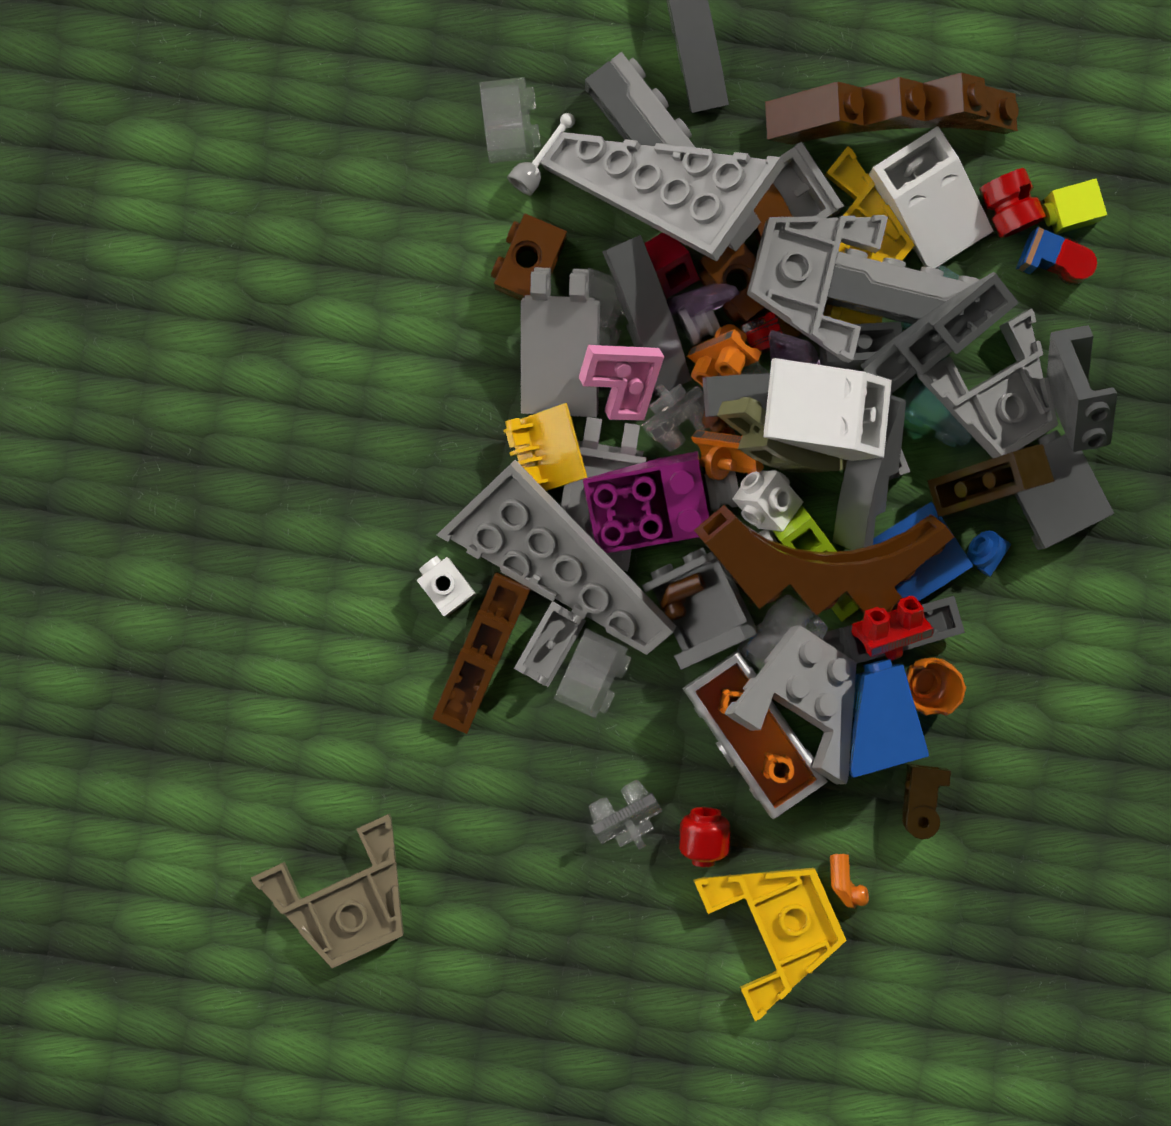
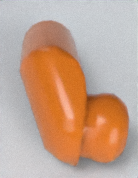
M830 855L831 887L846 907L855 909L857 905H867L869 902L868 889L863 885L855 886L850 880L849 855Z

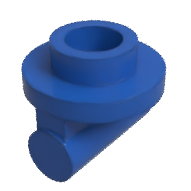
M982 532L971 541L967 552L968 559L978 567L977 569L980 572L991 577L1011 544L1001 538L996 532Z

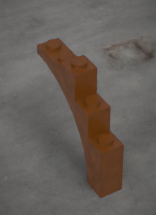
M962 72L924 83L897 77L865 87H858L837 81L765 102L767 140L790 145L844 134L893 129L935 128L937 126L939 128L982 130L1001 134L1018 131L1017 117L1019 108L1015 93L985 86L984 78Z
M725 505L694 529L701 540L759 609L766 603L775 601L782 594L783 589L790 585L816 616L823 610L833 607L839 597L845 592L864 615L865 610L874 607L884 608L887 612H890L894 604L902 599L894 587L898 583L909 579L921 564L930 557L942 552L946 544L954 538L947 526L930 514L899 535L879 544L856 550L815 552L794 549L769 540L744 525Z

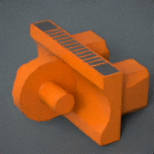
M727 324L716 331L715 338L690 349L687 357L695 363L691 377L703 387L704 377L740 375L743 367L758 362L762 352L745 344L747 336L744 331H741L735 325Z
M729 426L722 433L697 430L691 437L693 443L697 444L701 451L700 465L705 467L707 476L712 480H723L730 471L750 474L755 471L760 473L764 469L763 463L751 458L738 449L742 436L735 435L734 430Z

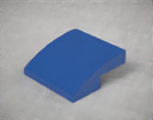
M930 502L874 537L873 545L907 531L930 514L935 516L944 525L947 526L942 517L938 518L936 508ZM954 537L946 544L942 552L927 559L909 579L898 583L894 588L902 598L912 595L920 601L973 567V565Z

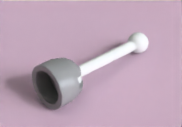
M564 113L560 117L561 124L532 163H519L507 176L508 181L516 189L529 196L537 189L541 180L538 166L561 132L574 125L575 118L571 113Z

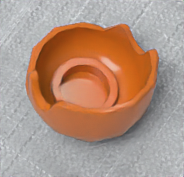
M935 657L924 658L915 661L906 670L905 673L916 711L925 716L932 714L947 716L953 713L963 702L966 691L962 674L951 663Z

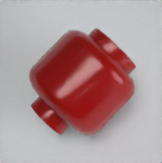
M712 807L693 808L690 814L682 818L680 823L679 849L683 856L692 860L693 865L712 867L715 865V861H719L727 856L730 846V822L721 815L720 810Z

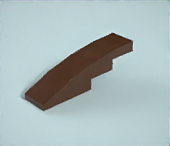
M498 572L495 573L432 719L465 734L468 733L531 590L530 588Z

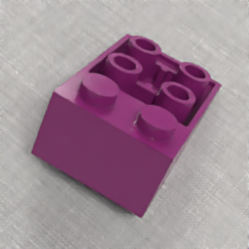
M698 451L662 457L583 479L594 540L605 553L699 537L694 529L710 517Z

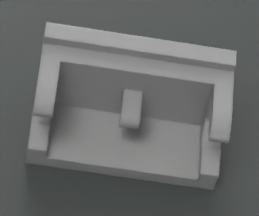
M802 142L780 156L785 166L773 184L783 197L792 217L818 216V218H833L840 213L844 205Z
M552 601L514 669L549 687L586 620Z

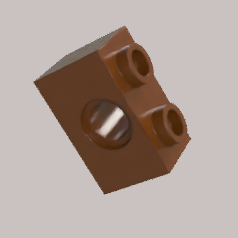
M525 213L520 223L514 221L506 239V242L511 244L506 257L499 256L491 273V277L495 278V290L520 301L525 298V295H531V272H534L535 267L551 268L552 275L566 243L567 231ZM524 251H532L538 256V261L534 266L524 268L517 263V257Z
M744 243L737 251L727 246L717 261L704 256L699 260L697 266L700 271L698 277L702 285L710 293L715 290L724 301L720 306L727 317L733 323L739 320L742 325L751 322L767 309L747 295L756 258ZM731 274H740L746 279L747 287L742 291H734L727 285L726 278Z

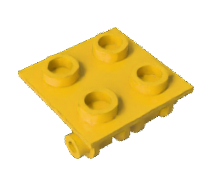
M567 403L522 419L515 418L505 421L507 429H504L503 432L507 436L509 447H515L514 451L509 452L510 456H517V462L545 491L587 478Z

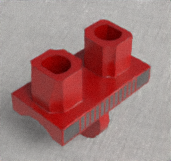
M911 595L900 599L897 610L887 612L884 608L879 607L865 610L864 620L852 624L851 633L862 641L870 657L884 653L888 659L896 660L902 657L903 646L932 637L933 627L924 617V607Z

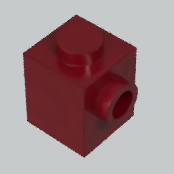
M662 232L644 243L666 299L699 280L689 252L678 240Z

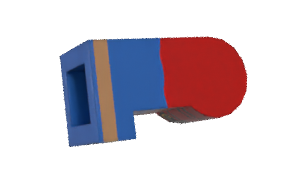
M1037 227L1029 234L1016 269L1031 274L1040 267L1056 273L1061 281L1066 284L1077 285L1093 275L1097 267V259L1089 248Z

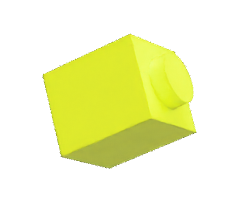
M1097 178L1053 190L1044 198L1045 204L1042 205L1047 216L1044 220L1048 226L1052 225L1054 234L1098 223L1107 216Z

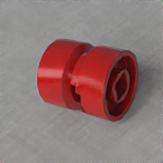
M1025 168L1004 174L979 189L987 209L995 210L992 220L1000 238H1006L1019 233L1047 217L1039 198L1031 197L1030 195L1034 187Z

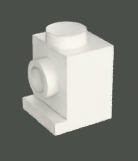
M435 556L419 569L422 576L417 579V582L444 617H448L477 595L448 557L441 561L438 556ZM442 576L448 577L451 582L449 589L446 591H440L436 586L437 580Z

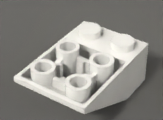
M938 126L874 166L869 173V176L875 183L874 187L885 204L890 206L914 243L913 249L925 267H939L993 232L959 157Z
M774 358L771 361L763 437L849 461L884 458L892 380L863 371Z

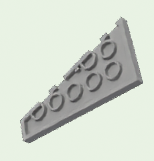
M561 132L540 162L545 170L715 261L720 258L785 166L781 157L767 156V159L751 158L748 153L734 152L733 155L713 153L711 149L661 143H656L655 146L640 145L636 140L624 139L622 143L605 141L601 136Z
M516 460L504 469L436 535L447 542L451 539L467 548L466 553L477 559L482 557L497 565L503 574L551 601L556 599L571 607L572 613L583 619L585 617L592 619L604 626L607 633L646 655L671 635L677 627Z

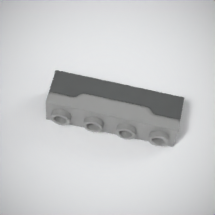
M620 52L612 58V61H608L585 79V90L623 139L636 140L640 145L655 146L656 143L695 147L689 140L692 134L686 124L680 118L676 120L672 118L666 110L669 107L667 100L657 88L651 90L643 80L646 75L634 58L628 61L624 54Z
M845 249V253L839 251L837 253L826 304L913 325L944 302L979 281V279L969 276H959L958 280L943 277V271L936 268L921 267V270L918 271L906 268V263L898 259L883 258L881 262L868 259V254L864 251Z

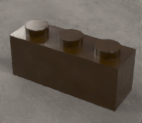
M1040 444L1007 453L928 480L927 482L939 518L1055 481L1044 446Z

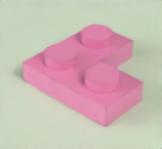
M588 345L579 379L582 385L586 387H611L604 410L609 420H644L664 355L659 348Z

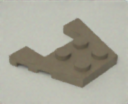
M390 813L357 828L372 866L306 897H300L285 862L251 877L253 884L266 894L277 910L291 921L302 937L331 968L404 935L393 825Z

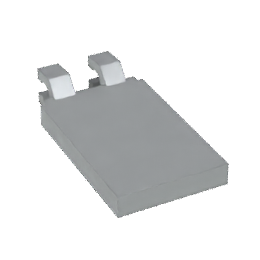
M535 267L534 272H531V295H525V298L521 300V413L536 414L567 403L570 416L597 417L599 410V387L583 386L579 379L588 345H599L600 301H595V298H589V270L573 269L569 282L570 297L550 296L551 268Z
M587 417L583 441H578L587 478L646 462V457H643L644 451L636 450L640 425L625 423L621 448L598 444L602 419ZM583 479L564 485L561 507L594 540ZM632 549L606 553L623 571H628Z

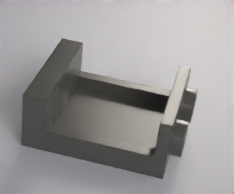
M1089 325L1055 331L1050 334L1046 378L1049 381L1054 407L1073 452L1098 449L1111 444L1118 396L1113 387L1096 391L1090 388L1088 380L1094 336Z
M1058 430L1037 439L1038 444H1043L1055 482L1014 494L1035 534L1031 536V539L1037 550L1046 549L1114 514L1083 452H1073L1066 434L1061 436Z
M704 548L682 557L685 565L674 569L672 564H668L651 572L653 580L642 585L645 592L654 591L661 606L666 588L671 583L697 572L701 573L705 581L706 590L686 598L683 604L687 611L686 615L681 619L672 621L677 626L673 633L682 650L681 653L674 656L681 670L759 633L733 577L712 552L706 554Z

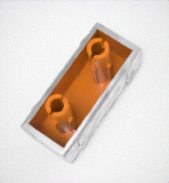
M734 652L682 689L695 706L694 710L698 716L704 719L718 740L716 745L731 767L736 766L749 785L752 795L757 801H760L768 815L774 819L828 781L824 776L811 769L814 762L813 756L808 749L804 748L772 700L761 730L750 731L725 715V711L731 702H737L744 693L743 687L749 679L757 676L752 667L749 668L741 654Z

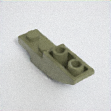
M741 397L739 400L721 403L717 416L742 434L738 449L751 458L767 466L793 473L845 470L848 460L764 438L766 410L762 408V404L758 400L750 397Z

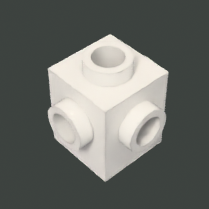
M762 470L760 473L755 471L748 474L742 480L741 487L732 498L742 510L741 515L746 521L755 525L758 529L782 532L803 503L789 486V479L776 470Z

